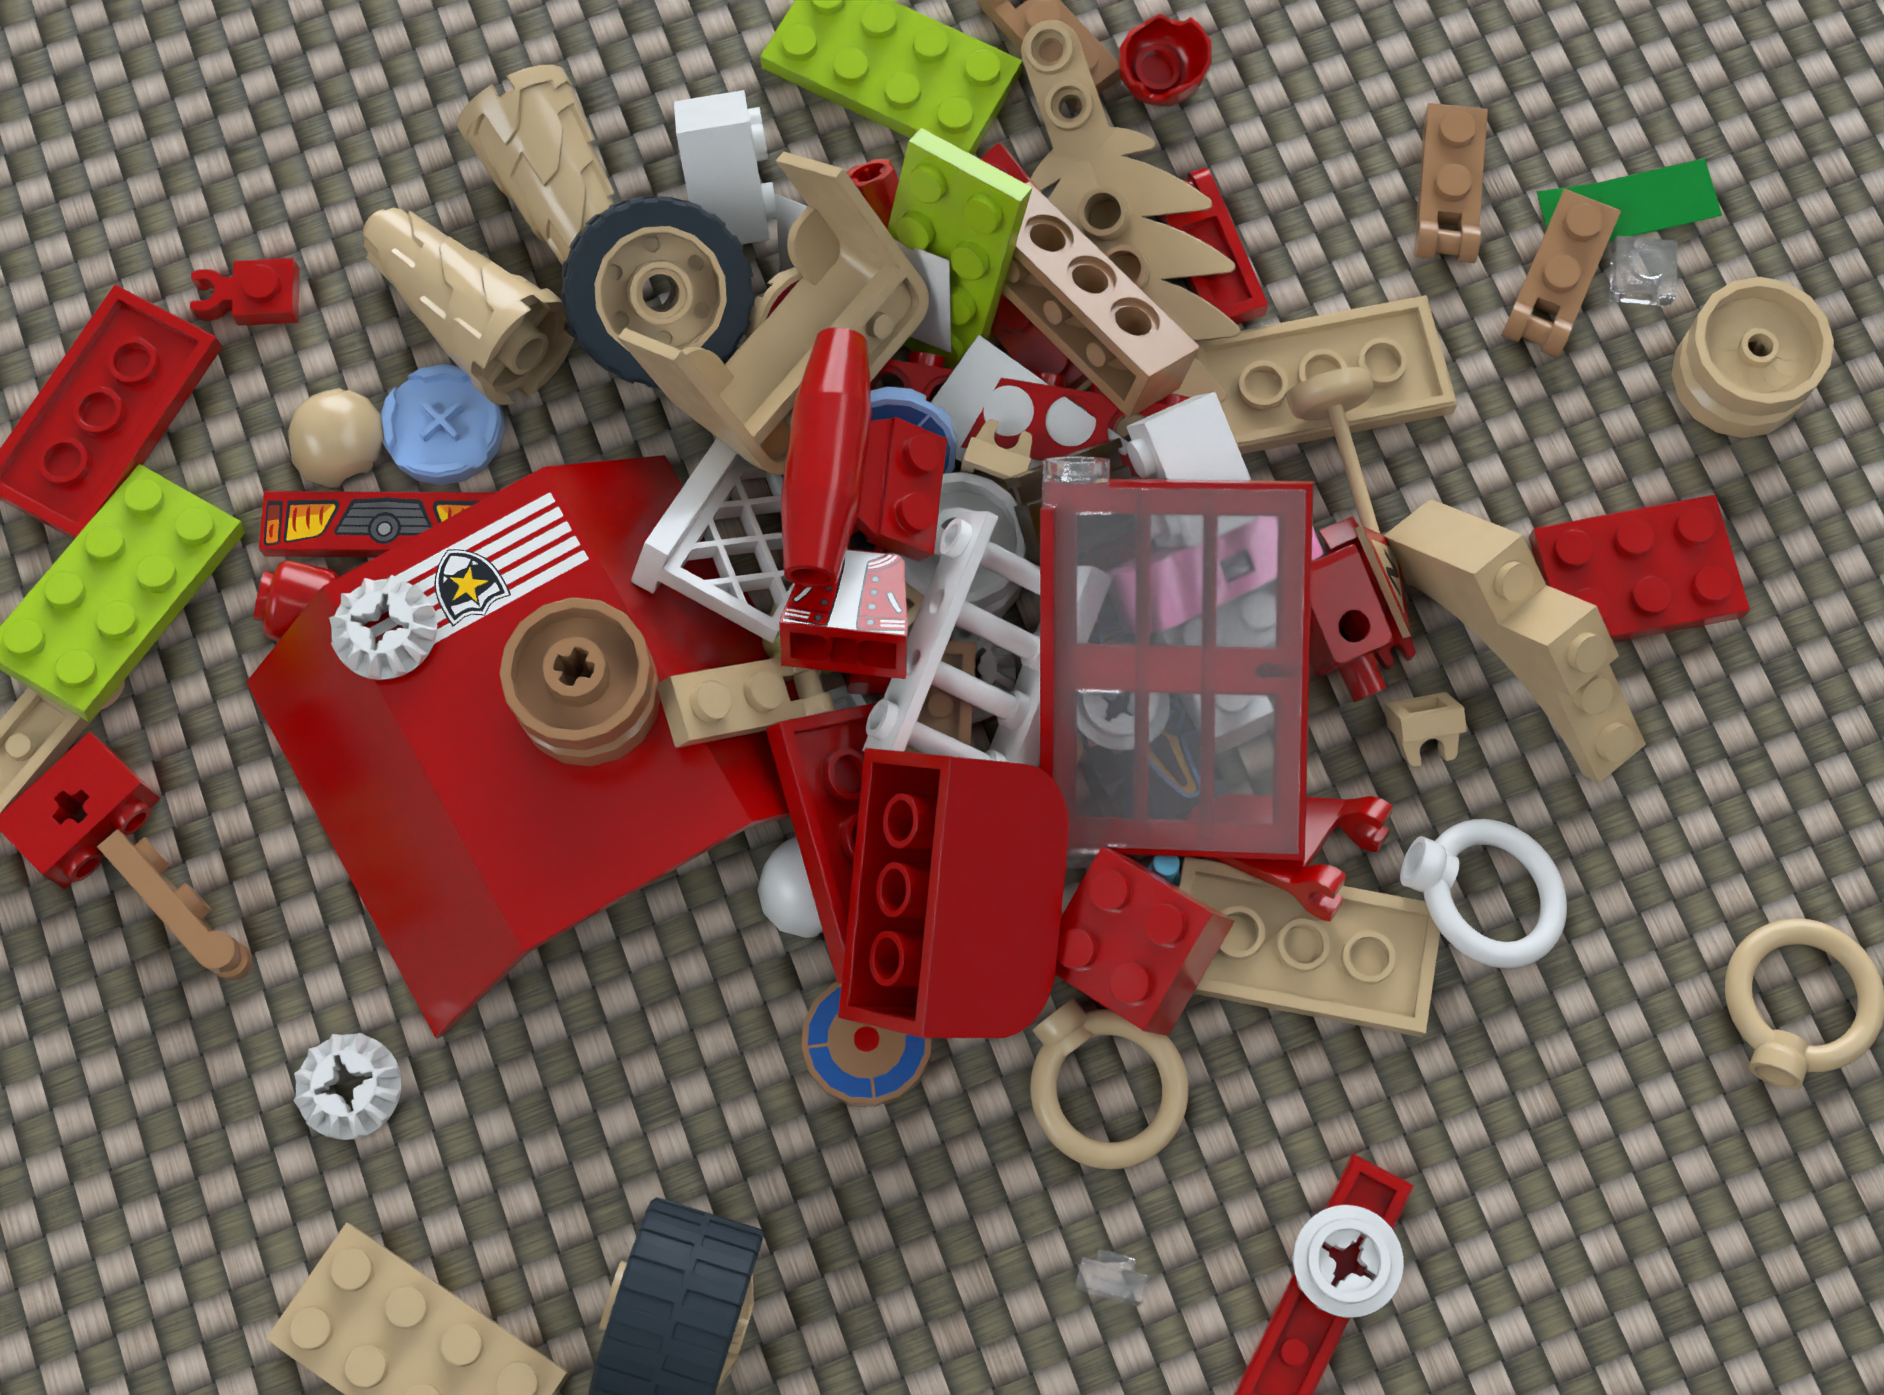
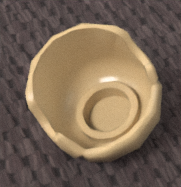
M340 388L312 395L303 401L294 411L288 430L293 465L306 480L330 488L340 487L346 478L358 473H369L373 467V462L377 460L384 446L382 442L384 435L381 414L368 398L354 391H345Z

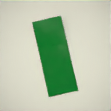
M1705 158L1597 183L1536 191L1546 229L1564 188L1621 210L1608 242L1722 216Z

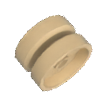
M1755 277L1729 283L1710 296L1675 351L1672 378L1678 399L1695 420L1716 433L1740 438L1770 434L1792 419L1831 366L1834 339L1827 316L1808 294L1787 282Z

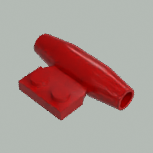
M827 328L817 334L794 401L781 492L784 576L794 584L810 588H825L836 584L855 525L866 535V542L917 562L933 556L935 550L947 438L898 417L871 421L872 406L868 341L862 334L847 328Z

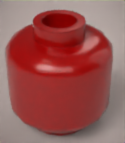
M290 560L279 563L274 573L264 571L257 594L253 620L262 622L263 632L269 639L279 641L321 587L339 577L338 574L330 569Z

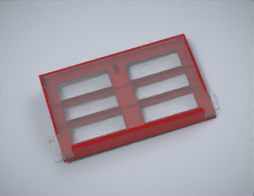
M1055 457L1043 459L1042 508L1040 509V769L1050 775L1056 782L1066 802L1069 816L1067 868L1090 867L1094 860V853H1098L1102 846L1121 854L1305 861L1314 481L1110 479V460L1106 458Z

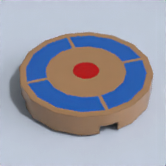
M834 982L814 999L803 1021L801 1050L810 1076L828 1096L848 1106L876 1107L900 1100L921 1081L931 1060L932 1038H921L838 1018L841 983L837 984V982Z

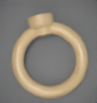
M1802 918L1771 922L1750 933L1738 945L1729 961L1725 978V997L1728 1011L1739 1033L1755 1049L1748 1066L1750 1072L1769 1084L1786 1089H1799L1803 1084L1806 1072L1831 1071L1851 1064L1867 1052L1881 1030L1884 1020V986L1878 969L1867 952L1854 939L1831 925ZM1800 944L1812 946L1830 954L1844 966L1855 985L1858 999L1856 1017L1844 1035L1828 1044L1809 1046L1801 1037L1783 1030H1772L1765 1023L1753 999L1752 981L1754 972L1761 960L1773 950L1786 945Z
M1074 998L1032 1029L1043 1044L1036 1056L1031 1074L1030 1092L1032 1106L1041 1129L1052 1144L1062 1153L1090 1167L1123 1169L1151 1159L1162 1151L1174 1138L1181 1126L1187 1108L1188 1079L1183 1060L1168 1036L1144 1032L1110 1009H1098L1084 1013ZM1098 1036H1119L1135 1042L1151 1056L1161 1077L1162 1098L1155 1118L1141 1133L1124 1141L1102 1142L1083 1135L1068 1122L1058 1101L1057 1079L1063 1061L1067 1055L1088 1039Z

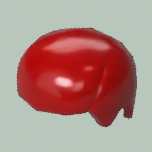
M1162 13L1157 14L1146 20L1144 24H1139L1128 32L1119 48V77L1134 97L1143 103L1161 107L1176 105L1195 95L1206 78L1212 64L1211 39L1200 23L1192 17L1185 21L1170 19Z

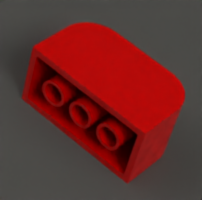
M865 748L838 1018L921 1038H1006L1023 1031L1038 1017L1047 1003L1055 978L1069 840V816L1066 802L1060 788L1050 775L1040 768L1029 764Z

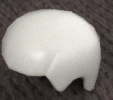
M794 837L783 842L772 852L763 867L757 890L763 913L780 931L804 938L816 937L823 930L798 841Z

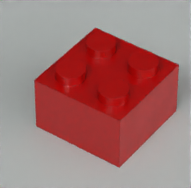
M1102 846L1061 916L1055 975L1142 1031L1169 1036L1235 921L1129 856Z

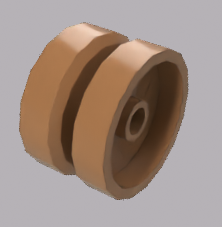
M571 597L545 604L518 624L504 646L499 675L505 700L519 724L536 747L562 763L595 766L620 759L643 742L658 717L660 695L656 684L660 682L644 636L625 613L601 600Z

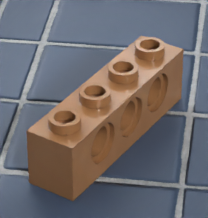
M1030 182L1025 183L1032 187V192L1002 293L1128 418L1178 390L1200 346Z

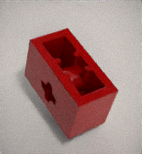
M89 732L0 814V832L43 876L66 889L72 882L84 880L99 867L103 860V853L97 847L117 829L126 836L136 832L149 819L151 808L161 798L110 747L92 732ZM83 808L88 815L80 822L76 814Z

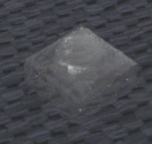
M1616 236L1611 246L1610 301L1671 306L1677 296L1678 241Z
M1098 1250L1096 1260L1083 1257L1080 1261L1073 1289L1140 1307L1144 1301L1150 1276L1135 1272L1137 1260L1121 1254Z

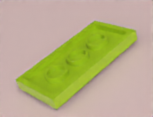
M795 0L760 55L762 69L910 139L920 128H923L973 156L1021 76L1023 60L893 0Z
M920 128L908 141L887 230L893 239L900 241L911 250H914V248L921 249L950 260L951 353L912 337H909L903 346L915 352L945 357L943 368L954 370L978 335L988 341L1032 187L923 128Z
M139 464L0 626V670L90 723L245 534L241 521Z

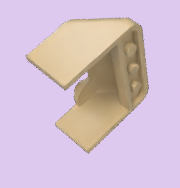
M784 151L775 161L808 204V207L795 220L787 238L789 258L802 275V278L772 314L758 326L726 364L715 353L704 348L689 347L679 350L627 328L617 337L673 404L753 466L775 475L784 474L794 401L817 334L824 329L835 327L851 329L862 334L868 341L871 382L921 324L929 305V293L925 282L844 168Z

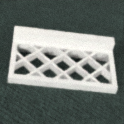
M716 438L645 541L631 582L652 594L662 582L773 643L780 633V617L795 584L785 578L784 570H777L770 550L783 549L782 532L763 535L755 515L781 513L783 485L781 476L784 474H771L753 466L724 442ZM766 477L773 496L748 499L741 480ZM740 517L747 537L721 540L714 520ZM703 536L706 542H700ZM754 552L762 573L736 576L728 555ZM713 558L721 578L703 580L683 569V566L688 560ZM785 586H791L788 592L786 591ZM769 589L777 610L770 617L747 604L743 592Z

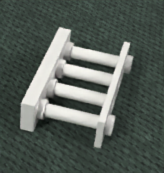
M989 511L959 512L957 518L952 520L946 527L939 545L942 555L908 636L906 679L891 678L884 698L873 707L867 720L866 733L868 737L862 751L865 752V748L904 751L907 745L924 754L1022 763L1039 767L1040 623L1036 632L1032 634L965 601L979 565L1040 595V567L989 541L999 516ZM1078 565L1077 642L1088 643L1114 577L1094 565ZM955 625L1021 657L1022 668L1011 692L1007 693L941 661ZM931 685L997 716L999 726L988 751L984 753L917 722Z

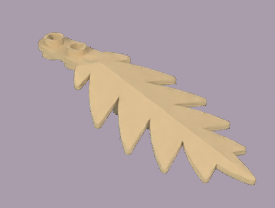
M1046 20L1037 23L1027 32L1023 39L1021 56L1053 149L1041 161L1030 179L1041 192L1058 182L1048 200L1183 329L1191 339L1202 341L1237 337L1241 331L1239 326L1222 311L1194 293L1163 281L1167 279L1232 273L1235 270V263L1212 246L1190 234L1146 218L1207 211L1212 207L1211 199L1190 184L1164 170L1145 162L1125 157L1151 151L1155 148L1156 143L1153 138L1140 132L1109 126L1080 40L1075 31L1066 23L1058 20ZM1050 42H1057L1062 45V54L1054 62H1046L1042 59V50ZM1077 98L1082 102V110L1075 118H1065L1062 116L1061 107L1067 99ZM1196 357L1180 388L1172 393L1193 397L1215 392L1219 402H1224L1227 398V393L1217 379ZM1088 379L1076 390H1087L1091 387L1092 381ZM1136 415L1124 418L1117 426V434L1120 437L1129 436L1126 426L1144 418Z

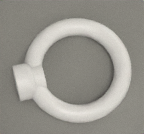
M1472 819L1453 825L1435 841L1423 836L1418 837L1406 853L1400 874L1401 884L1424 893L1427 908L1439 931L1456 949L1469 958L1491 967L1518 968L1540 960L1558 942L1567 916V899L1562 878L1553 860L1543 847L1520 829L1497 820ZM1474 845L1495 846L1512 854L1527 868L1538 888L1540 915L1535 928L1526 937L1512 942L1493 940L1478 933L1462 918L1454 905L1450 888L1454 884L1459 870V859L1456 856L1464 849Z

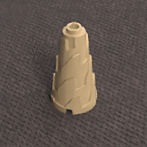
M552 64L538 65L507 75L513 89L501 96L498 95L493 84L485 88L464 107L459 115L457 127L499 190L509 199L513 200L534 234L542 242L548 244L563 266V262L567 260L571 250L569 246L575 236H579L587 226L585 223L595 214L602 213L609 208V205L614 204L610 196L614 194V191L593 148L591 141L595 139L564 69Z
M390 208L388 210H379L368 218L363 228L364 247L367 252L366 258L398 290L411 311L427 327L447 355L471 378L473 386L488 400L499 405L514 404L516 402L507 393L519 388L530 397L557 372L567 357L574 337L564 330L567 316L563 301L548 288L540 289L522 276L510 274L475 250H469L453 238L448 237L412 211H409L407 214L402 209Z

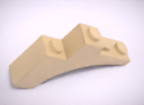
M1429 499L1384 535L1402 569L1406 583L1425 593L1450 611L1506 664L1548 716L1574 757L1583 776L1600 783L1646 745L1609 665L1619 657V654L1597 606L1547 586L1522 534Z

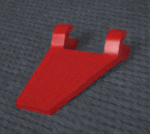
M1226 792L1214 797V820L1273 822V795ZM1374 796L1356 799L1307 797L1305 861L1211 858L1289 892L1311 915L1331 922L1343 904V897L1337 895V893L1346 881V874L1338 868L1326 864L1309 865L1337 826L1359 847L1367 851L1378 852L1389 836L1390 829L1384 827V824L1392 814L1393 806L1387 801ZM1200 804L1195 805L1185 819H1200ZM1205 846L1210 851L1254 852Z

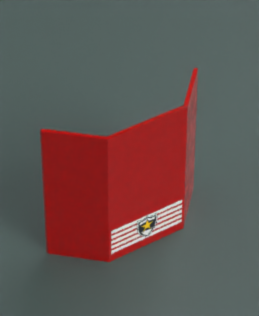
M665 455L545 466L322 586L246 681L436 1039L445 1035L532 950L745 829L791 817L767 731L675 748L660 698L658 717L645 739L623 757L595 766L565 764L536 747L519 724L505 700L499 674L504 646L522 620L543 605L571 597L601 600L625 613L644 636L656 667L659 682L674 675L772 659L763 649L762 637L661 582L652 594L631 582L645 541L683 488L682 483ZM704 536L700 542H706ZM713 558L688 560L683 566V569L703 580L721 578ZM393 575L401 581L413 586L417 585L429 599L437 618V635L429 655L414 670L397 678L385 680L370 679L351 671L338 657L331 645L332 628L329 617L335 616L341 604V593H351L362 585L364 578L375 581L388 579ZM743 592L747 604L756 608L748 593ZM387 605L386 610L382 611L378 621H368L367 624L361 623L362 626L369 628L375 635L377 647L378 642L383 639L386 631H396L397 628H403L402 625L394 623L389 616V607ZM784 681L790 701L799 700L794 681Z

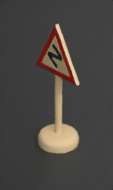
M1347 367L1325 372L1302 381L1291 388L1285 395L1287 403L1296 418L1304 420L1330 418L1361 523L1360 527L1354 529L1402 637L1406 638L1411 636L1402 569L1386 537L1380 534L1345 416V412L1362 405L1373 394L1374 383L1368 368Z

